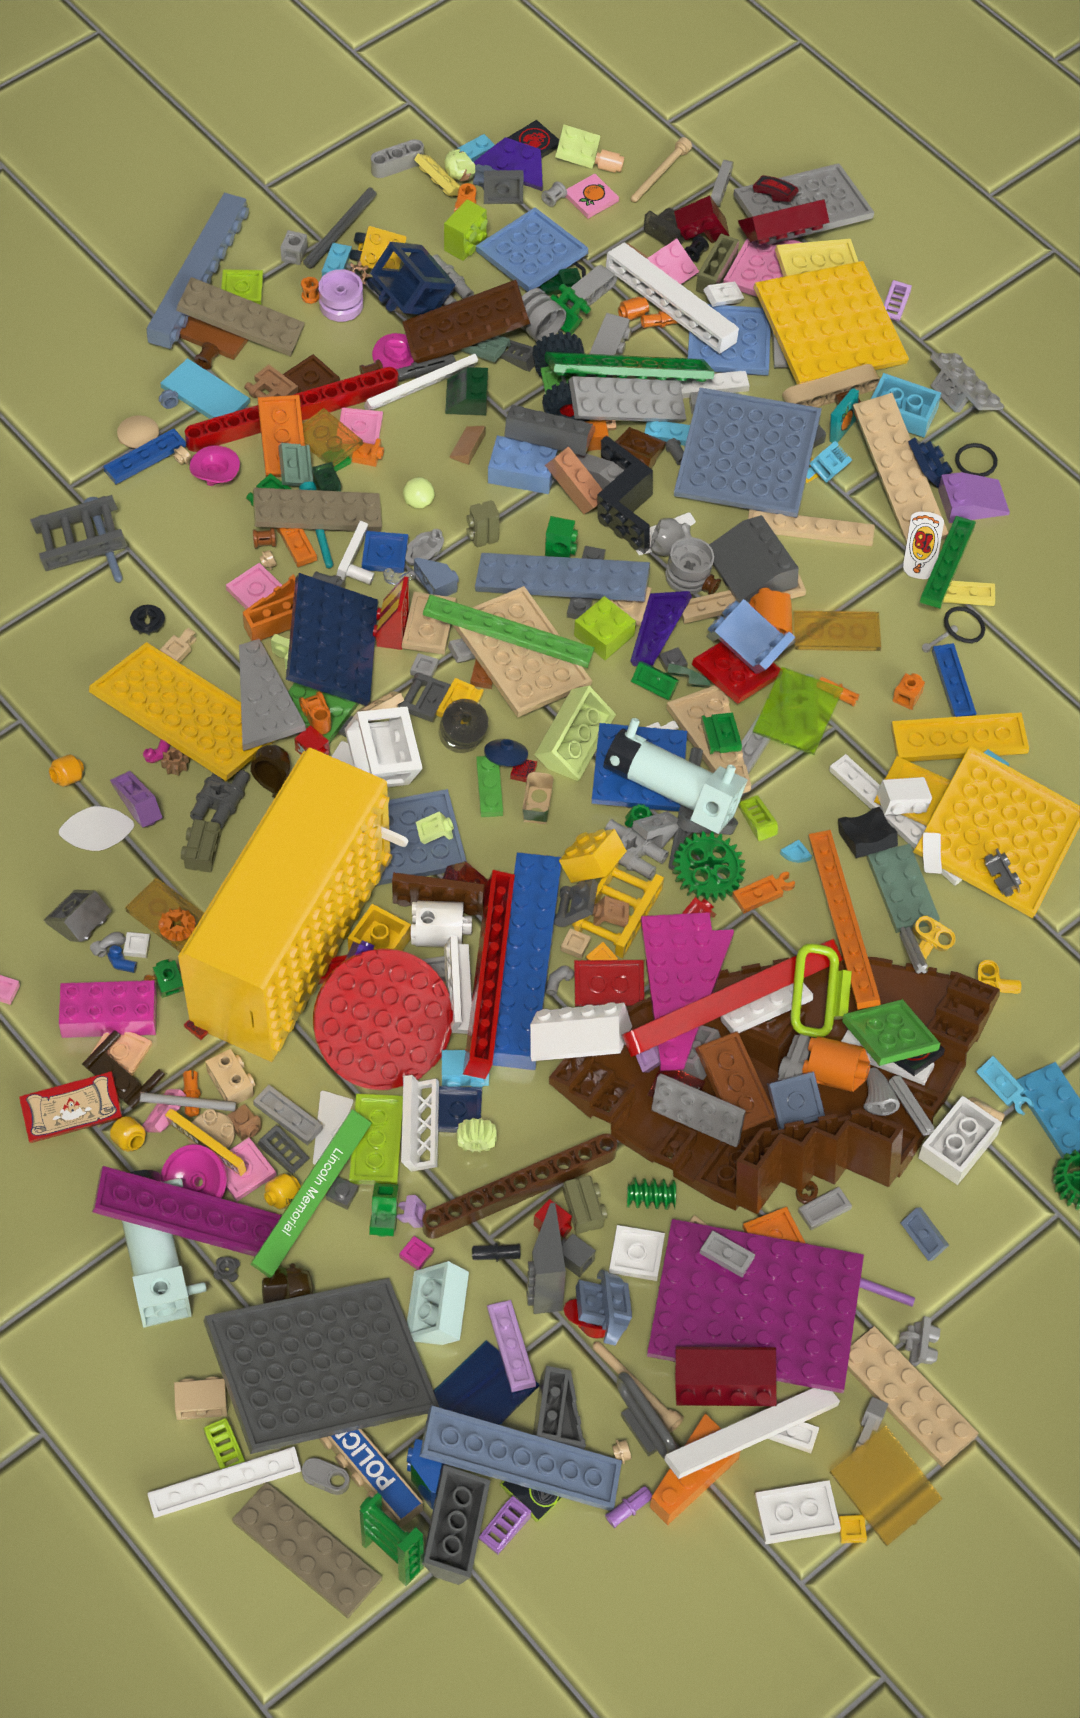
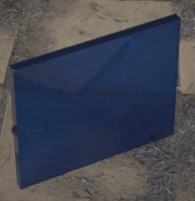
M485 1340L433 1392L439 1408L500 1425L539 1387V1383L536 1382V1387L511 1392L500 1351Z

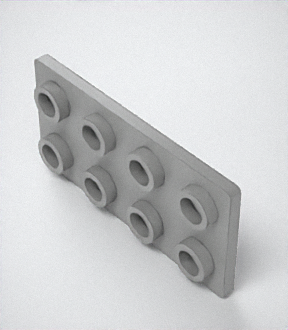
M932 353L930 358L939 366L941 371L931 384V387L935 391L941 392L942 399L954 412H961L968 400L978 410H1002L1005 407L1000 402V398L988 389V385L975 375L976 372L963 362V358L959 354Z
M659 1074L657 1077L652 1104L653 1111L729 1145L738 1146L746 1113L744 1109L666 1075Z

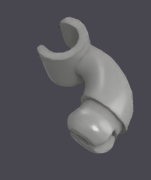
M113 932L102 941L92 943L90 950L95 956L103 958L108 952L106 949L108 946L123 945L126 938L120 932Z

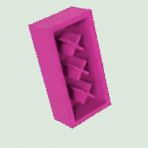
M155 981L60 983L59 1027L61 1037H102L105 1033L110 1035L114 1030L120 1035H124L126 1032L137 1035H156L157 993Z

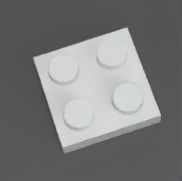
M617 1225L609 1273L657 1281L665 1233Z

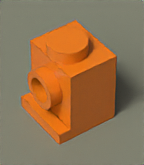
M905 673L901 682L895 688L893 702L913 710L924 690L925 681L922 680V677L915 673L911 675Z

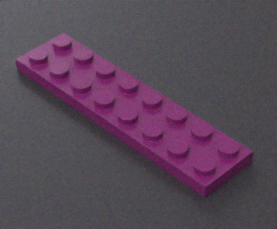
M102 1166L100 1170L92 1213L254 1257L282 1216L106 1166Z

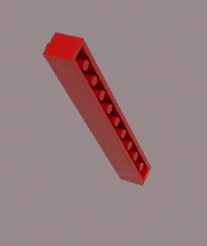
M492 870L486 884L463 1075L481 1079L487 1078L493 1064L515 874Z

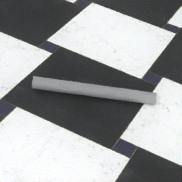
M140 1092L139 1102L235 1111L236 1102L144 1092Z

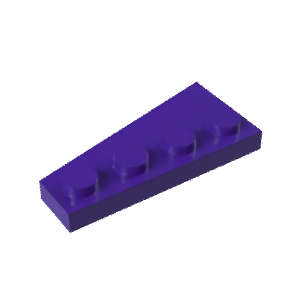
M689 591L650 593L630 660L633 666H637L640 661L649 665L655 663L692 598Z

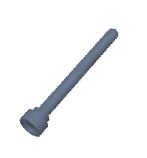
M89 497V498H87L83 503H86V502H89V501H93V500H96V499H98V498H97V497ZM101 516L92 517L98 535L107 533ZM114 552L106 553L105 555L115 582L120 583L123 577Z

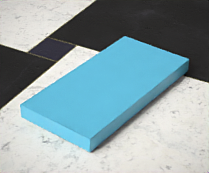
M188 358L160 383L162 389L176 391L179 400L209 419L242 410L250 403L249 397Z

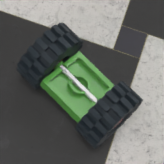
M558 331L556 335H554V332L549 333V337L543 336L542 341L538 340L536 345L533 346L532 354L536 372L543 378L546 393L543 395L542 400L544 412L578 421H590L589 419H575L569 385L571 377L584 376H577L575 373H567L564 376L557 375L545 361L546 352L585 354L581 339L576 334L571 336V332L563 334L562 331Z

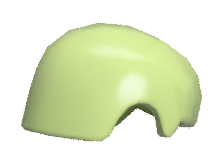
M422 477L409 480L403 489L405 503L414 508H424L430 505L435 496L432 484Z

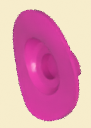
M387 334L380 338L373 348V361L375 363V360L379 359L383 368L393 367L399 369L410 366L414 362L405 334Z
M208 446L199 450L193 456L189 470L193 476L206 480L207 485L214 486L218 483L232 480L239 471L240 461L238 455L227 447Z

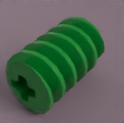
M633 1178L627 1186V1208H630L632 1201H634L636 1208H640L641 1203L644 1202L646 1209H649L651 1203L654 1202L655 1209H659L661 1203L664 1204L665 1210L669 1209L671 1203H673L675 1209V1180H671L669 1186H667L665 1179H662L659 1186H657L655 1179H652L650 1185H648L646 1178H642L640 1185H638L637 1179Z

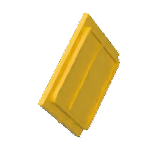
M897 756L884 780L925 778L932 796L927 811L901 815L927 826L951 780ZM876 796L874 802L881 805L878 796Z

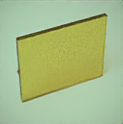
M884 1426L860 1447H856L852 1454L830 1471V1474L886 1546L910 1526L915 1525L917 1520L943 1499L887 1426Z

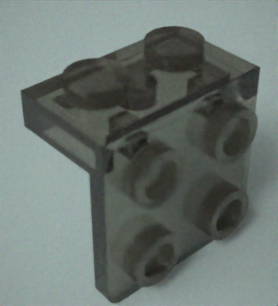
M666 208L659 215L652 211H648L645 214V233L664 245H668L675 239H678L680 244L686 241L680 233L681 230L677 228L675 210L672 208Z

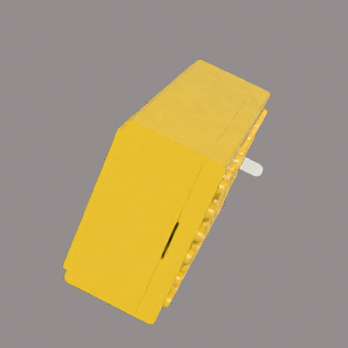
M308 748L306 751H303L178 955L189 1019L194 1022L195 1026L208 1031V1034L273 1062L277 1053L282 1049L288 1034L293 1030L298 1017L303 1013L309 998L316 991L320 978L326 974L332 958L337 955L340 945L348 936L354 921L358 919L374 887L379 883L385 868L389 866L392 860L390 842L402 847H406L408 844L406 837L389 830L388 803L390 797H388L387 782L384 779L315 749Z

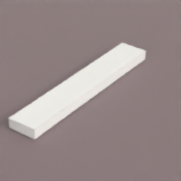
M473 354L369 398L365 402L364 408L365 410H375L452 377L467 367H474L478 362L476 354Z
M291 1447L147 1494L154 1518L300 1472L301 1467L295 1447Z

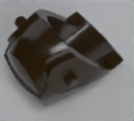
M267 745L254 752L250 772L254 779L270 791L272 797L275 798L289 776L290 759L288 753L283 748L277 745Z
M291 1263L290 1267L277 1269L271 1278L267 1277L262 1280L263 1304L313 1294V1285L309 1271L304 1270V1268H297L295 1263Z

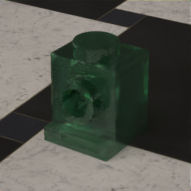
M332 462L312 467L313 482L316 485L317 491L341 492V482Z

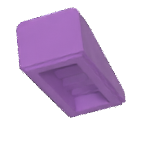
M511 1496L479 1536V1540L499 1555L531 1518V1510L514 1496ZM513 1509L515 1512H517L520 1515V1518H518L514 1513H512L511 1510ZM505 1516L515 1523L513 1527L504 1520ZM498 1524L508 1532L506 1535L497 1528ZM490 1533H494L502 1541L498 1543L489 1536Z

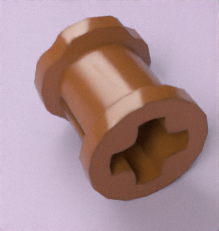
M274 528L266 531L253 529L254 548L264 545L276 547Z

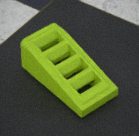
M758 795L739 802L738 807L758 841H763L778 834L777 821Z
M227 1418L203 1428L204 1435L220 1470L245 1462ZM227 1439H229V1441H230V1442L225 1443V1444H223V1445H221V1446H219V1447L216 1446V1444H218V1443H220V1442H222V1441H225V1440H227ZM230 1449L234 1450L233 1452L227 1455H224L222 1457L220 1456V1454L223 1452H226ZM234 1458L238 1459L237 1462L225 1467V1462L230 1461Z

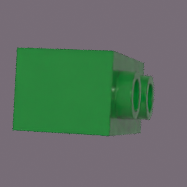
M550 516L546 530L545 556L571 558L572 555H576L578 530L575 529V520Z

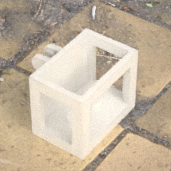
M408 707L357 712L345 727L353 766L384 779L387 782V787L409 785L423 769ZM390 718L389 721L368 723V721Z

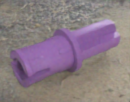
M642 1487L629 1498H623L620 1505L605 1515L610 1525L616 1528L618 1524L629 1516H635L637 1510L651 1501L652 1494L647 1487Z

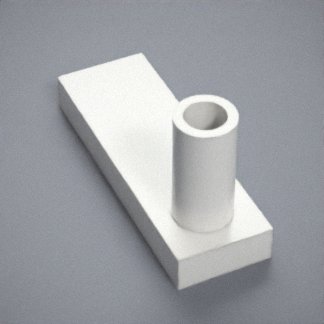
M359 522L338 567L337 576H340L342 580H345L348 576L369 585L373 580L375 573L353 565L366 536L368 523Z

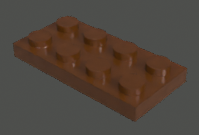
M393 872V904L407 907L412 906V902L417 901L463 902V913L471 916L483 915L484 884Z

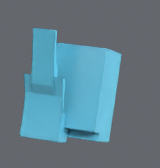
M834 441L810 462L811 467L808 469L807 479L809 480L814 474L818 473L827 483L847 466L852 459L849 456L846 457L848 454L844 455L846 452L844 450L841 451L842 448L839 449L841 446Z

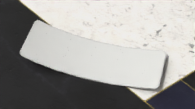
M923 833V861L926 873L942 874L941 834Z

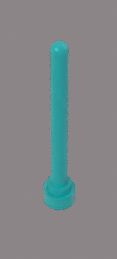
M311 481L304 482L299 486V490H317L315 483ZM315 529L325 566L330 569L333 567V560L323 529Z

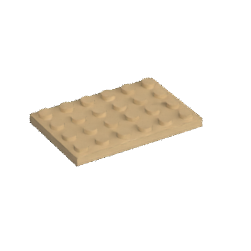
M525 586L472 607L560 636ZM453 625L517 717L568 696L571 689L591 686L592 680L582 666Z

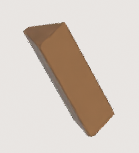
M466 427L450 458L469 465L485 437L486 427Z

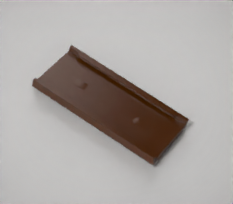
M517 279L402 321L412 358L417 363L436 359L531 324Z

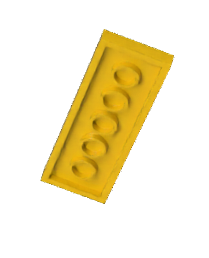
M1022 712L892 721L891 724L896 755L909 762L963 758L969 746L983 753L989 749L998 756L1028 754L1029 752Z

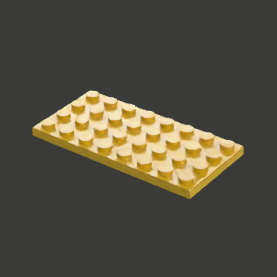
M147 642L89 686L91 694L225 781L252 760L254 752L274 742L272 741L243 751L241 702Z

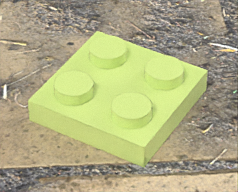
M564 124L555 157L592 169L600 135Z

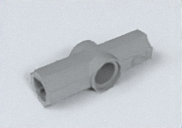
M801 1034L794 1036L787 1057L785 1056L782 1059L778 1080L803 1074L804 1062L809 1059L811 1051H808L810 1042L808 1036Z

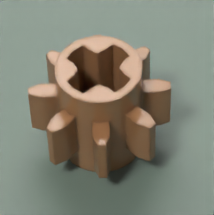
M358 260L357 265H353L350 262L351 268L348 271L354 272L355 269L361 271L360 279L363 284H366L364 281L365 277H370V274L365 271L368 269V266L361 267L360 260Z
M171 747L167 753L163 752L161 766L166 768L167 774L171 773L178 776L183 770L187 771L186 763L189 762V758L176 748Z

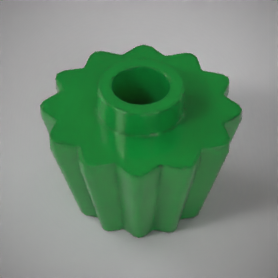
M638 804L633 806L625 816V825L631 828L633 827V821L653 816L649 807H646L644 804Z

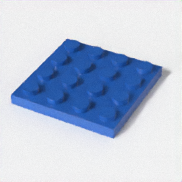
M599 723L591 804L623 807L644 804L649 809L679 812L680 804L603 767L606 754L615 736L622 728L628 730L629 726ZM638 726L636 735L685 759L687 731Z

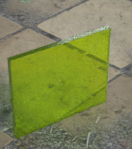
M782 667L756 722L753 733L815 755L843 692V688Z

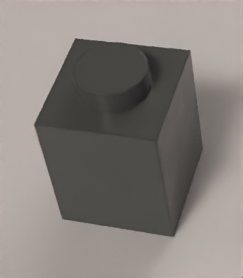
M572 1234L568 1239L564 1238L561 1241L564 1263L567 1269L580 1278L595 1261L596 1250Z

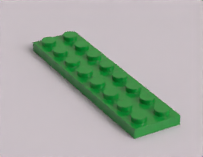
M561 352L545 353V361L552 371L562 376L567 375V373H575L577 376L595 374L598 377L615 375L618 378L635 376L639 379H647V376L659 380H666L667 377H671L680 381L694 378L696 381L705 382L707 379H714L715 372L704 359Z

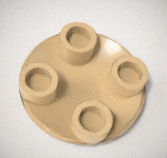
M141 415L131 416L119 425L117 430L118 440L127 447L138 448L157 438L159 428L157 423L149 417Z
M208 1109L192 1121L195 1126L227 1149L232 1144L235 1137V1128L231 1119L225 1114ZM188 1138V1142L190 1145H197Z

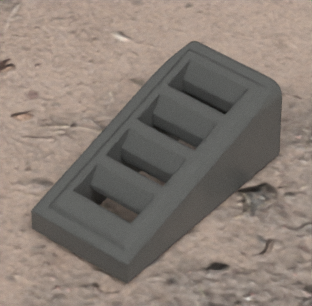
M510 340L511 345L500 358L530 372L535 366L532 354L533 347Z
M277 1124L257 1144L292 1175L310 1159ZM277 1138L278 1141L272 1146L270 1142ZM281 1144H284L285 1147L280 1152H278L276 1149ZM290 1149L292 1153L285 1159L283 1155ZM297 1155L300 1159L291 1165L289 1162Z

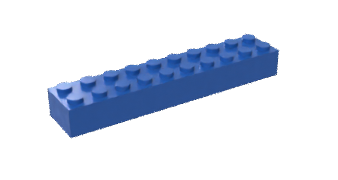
M517 852L492 1066L536 1070L537 1061L531 1060L530 1024L536 1012L544 1008L555 924L554 919L562 866L559 862L561 857Z

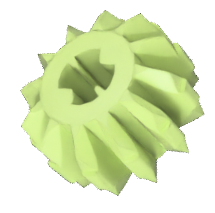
M472 1118V1120L465 1119L462 1123L458 1124L457 1141L458 1146L462 1147L463 1150L481 1153L483 1150L489 1151L490 1148L495 1147L497 1130L495 1124L491 1123L490 1120Z

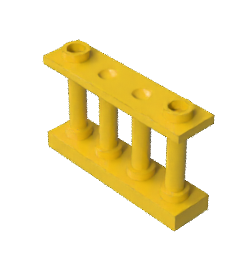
M618 861L606 877H602L599 882L595 903H598L603 894L616 900L629 903V906L634 907L633 910L635 911L632 916L629 915L628 924L624 927L623 932L616 934L603 927L593 925L592 922L588 921L591 915L574 922L572 926L578 932H582L585 929L613 942V945L616 946L615 955L624 958L641 928V916H648L663 890L664 877L656 874L652 881L648 880L646 882L619 870ZM613 877L642 889L643 893H645L642 899H636L609 887Z

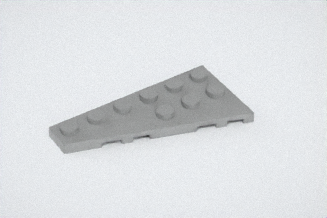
M260 639L239 645L243 751L306 731L305 723Z

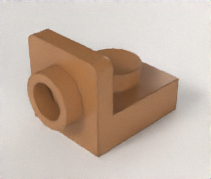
M604 896L594 905L592 914L594 916L593 925L599 926L603 921L625 927L628 924L629 903Z
M245 1104L227 1115L233 1122L235 1133L241 1141L254 1137L261 1129L259 1116H254Z

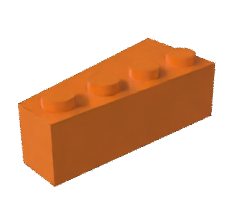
M705 1413L685 1446L721 1430V1428ZM741 1451L680 1479L677 1478L670 1468L652 1495L650 1508L669 1525L739 1460Z

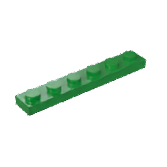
M959 516L955 517L921 595L920 603L941 608L975 529L976 521Z

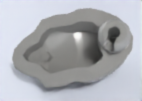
M440 529L420 533L407 545L408 551L405 559L408 565L414 566L415 558L431 560L433 556L440 553L444 543V537Z

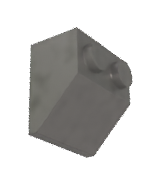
M74 890L44 919V922L69 941L83 942L90 937L91 931L96 926H100L106 921V916L111 910L96 891Z

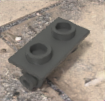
M997 848L996 856L993 857L992 854H989L984 858L985 866L992 877L999 873L1001 874V877L994 881L1002 895L1004 894L1005 897H1009L1014 894V889L1020 893L1019 885L1022 884L1016 872L1011 873L1008 868L1011 863L1005 852L1000 854Z

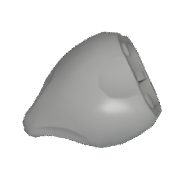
M672 518L660 519L652 535L651 551L657 555L669 556L671 547L676 541L685 537H692L690 525L687 523L679 524Z

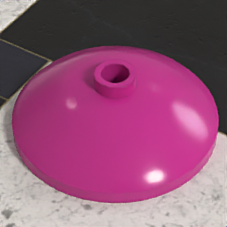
M192 1144L177 1149L168 1157L161 1171L162 1182L181 1178L183 1182L182 1188L221 1199L224 1195L227 1181L226 1170L221 1158L208 1147ZM202 1178L203 1183L199 1186V1180Z

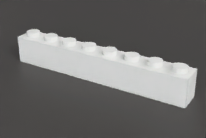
M625 242L607 253L606 268L719 354L737 343L739 328L734 323L730 322Z

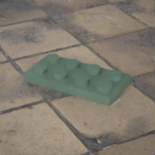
M910 844L867 855V861L896 933L901 932L900 929L903 926L905 928L911 927L912 929L913 924L922 916L931 917L939 922V915ZM925 922L919 923V928L929 926Z

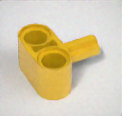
M922 916L913 924L912 930L914 935L921 940L919 946L925 960L933 948L938 951H946L955 943L954 932L931 917ZM919 923H927L930 928L929 932H921L919 930ZM940 934L948 937V945H941L939 943L938 936Z
M984 960L979 964L975 977L976 980L999 988L1002 993L1019 994L1021 992V981L1000 979L999 967L994 961Z

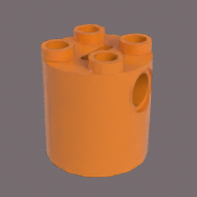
M769 588L759 589L758 593L750 599L749 604L780 633L784 634L789 631L793 634L790 594L772 591Z
M819 1036L817 1038L811 1037L808 1051H811L809 1060L804 1062L803 1074L812 1071L815 1074L817 1084L855 1092L867 1080L870 1061L864 1047Z

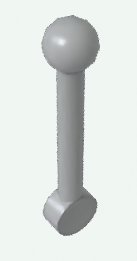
M951 626V629L956 633L958 631L957 626ZM945 632L929 644H923L922 651L925 653L930 652L932 646L950 635L949 632Z

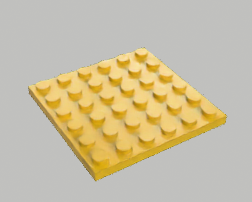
M864 261L755 282L753 286L797 385L865 364H871L875 370L907 364L909 360Z
M969 746L923 833L941 834L942 869L1033 918L1080 827V806L978 749ZM923 834L913 851L923 857ZM997 848L1000 854L1005 852L1011 863L1008 868L1011 873L1016 872L1022 884L1019 885L1020 893L1014 889V894L1005 897L1004 894L1002 895L994 881L1001 877V874L999 873L992 877L985 866L984 858L989 854H992L993 857L996 856Z

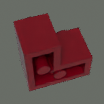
M710 195L674 211L677 228L685 240L703 232L711 243L716 242L720 234L730 236L726 218Z

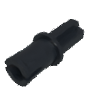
M495 1243V1245L473 1246L472 1259L496 1260V1262L502 1259H520V1244L498 1245V1243Z

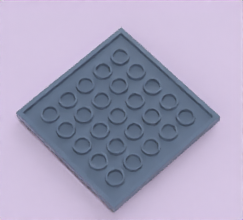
M700 387L674 489V496L797 518L822 408Z

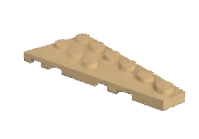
M714 685L667 702L666 709L681 730L687 731L689 741L694 747L703 750L702 759L710 770L714 773L720 766L725 769L728 765L735 766L736 770L734 773L748 779L743 793L751 791V782L747 767L744 764L742 750L726 753L715 751L713 754H710L701 723L702 715L711 717L712 714L731 713L728 696Z

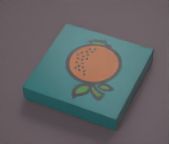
M852 388L831 413V443L834 441L838 443L857 420L853 411V404L858 403L859 390Z

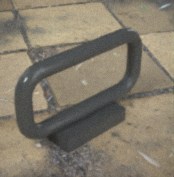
M621 1372L617 1377V1388L628 1409L621 1412V1417L648 1457L658 1451L664 1459L666 1454L677 1450L676 1443L633 1378L628 1373Z

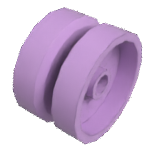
M340 269L330 271L322 276L319 281V305L325 317L337 322H346L360 315L363 309V285L360 277L354 272Z

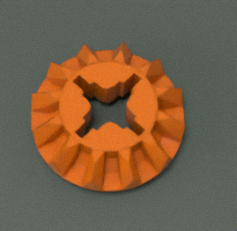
M180 907L175 910L170 908L167 913H162V917L158 921L160 933L171 941L187 939L196 926L195 918L190 914L189 910L185 911ZM181 920L182 926L176 925L173 927L172 921L177 922Z

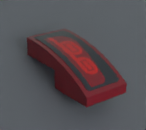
M762 175L753 185L754 193L771 194L773 201L790 202L799 192L798 187L793 184Z

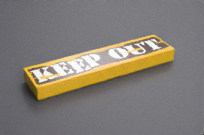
M170 1109L165 1114L169 1125L197 1145L212 1149L221 1158L223 1164L235 1173L242 1176L247 1171L244 1161L175 1110Z

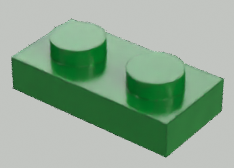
M640 661L631 682L667 700H671L679 679Z

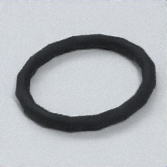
M979 443L964 445L955 456L956 465L963 473L983 477L993 473L998 463L995 452L990 447ZM967 448H982L991 454L993 466L984 473H972L961 465L959 461L961 453Z
M957 606L949 609L945 614V627L955 639L963 643H975L984 637L986 631L984 621L974 610ZM955 611H965L972 614L980 623V635L973 639L957 635L949 625L948 619L950 614Z

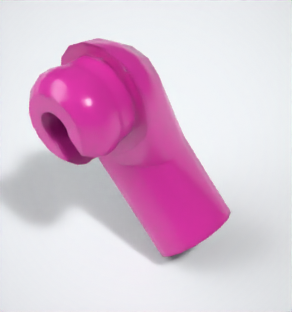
M160 739L158 748L154 750L152 748L145 749L143 757L149 763L162 760L163 752L167 753L170 744Z

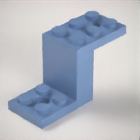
M744 599L739 602L735 600L729 604L722 612L724 617L721 616L707 628L710 631L707 637L712 642L719 639L756 674L766 670L795 638L789 631L784 634L780 633Z

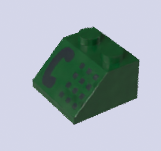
M467 367L447 379L445 414L486 416L488 368Z

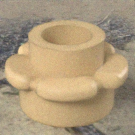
M182 446L174 449L175 454L173 457L180 465L183 463L189 465L188 462L192 459L189 452Z
M270 550L262 551V556L259 558L264 568L269 567L272 570V567L277 565Z
M617 1439L616 1445L612 1446L615 1459L622 1460V1464H625V1461L632 1459L626 1440L618 1441Z

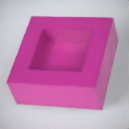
M413 1236L399 1253V1258L416 1270H420L432 1256L433 1248Z

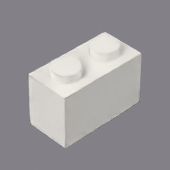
M924 777L883 780L877 793L884 815L926 812L932 800Z

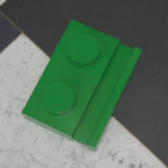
M733 712L712 714L711 717L702 715L701 723L710 754H713L715 751L726 753L742 750V742Z

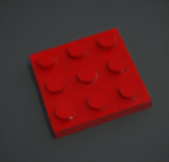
M722 642L693 658L691 664L737 704L780 678L783 670L773 662L766 670L756 674Z

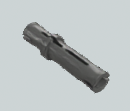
M453 354L421 363L413 362L410 366L396 369L398 371V380L400 382L401 380L413 377L415 379L419 378L420 375L431 373L456 362Z

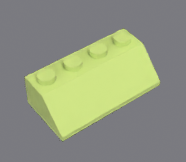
M590 686L571 689L534 755L547 769L578 781L597 749L599 723L611 724L616 714Z

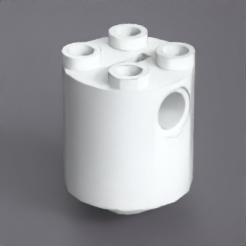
M412 902V923L416 924H411V945H416V947H444L450 936H457L458 944H462V935H471L472 916H463V902Z

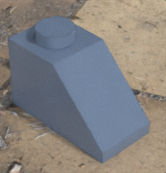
M422 558L414 559V573L429 594L449 596L457 592L458 575L454 570L451 571L447 564Z

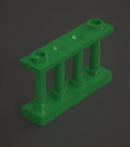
M377 1493L374 1497H367L360 1505L362 1546L366 1549L372 1542L378 1545L398 1564L399 1580L407 1586L424 1569L422 1565L424 1555L423 1533L416 1527L411 1532L403 1531L383 1512L382 1495Z

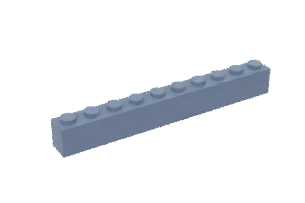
M228 193L223 194L147 326L148 343L171 349L173 343L178 341L182 327H186L188 315L176 311L191 277L210 284L211 276L217 272L220 260L225 258L228 246L232 245L234 235L240 231L242 221L248 217L249 208L247 207L246 198Z

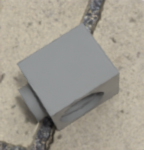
M287 231L280 247L281 261L301 265L308 249L307 234Z

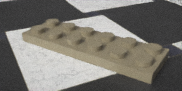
M193 277L190 278L176 311L290 357L304 327V322Z
M272 488L253 489L255 527L356 531L359 522L363 521L368 523L367 531L381 532L382 529L379 493Z
M267 1482L232 1519V1522L347 1619L382 1581V1577Z

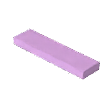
M511 1300L487 1305V1311L511 1392L536 1387V1381Z

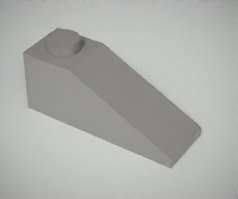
M587 453L585 456L577 455V458L602 489L624 471L612 461Z

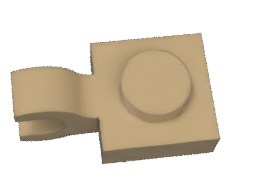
M187 628L179 638L173 635L160 651L180 663L191 651V645L196 641V637L193 636L195 631Z

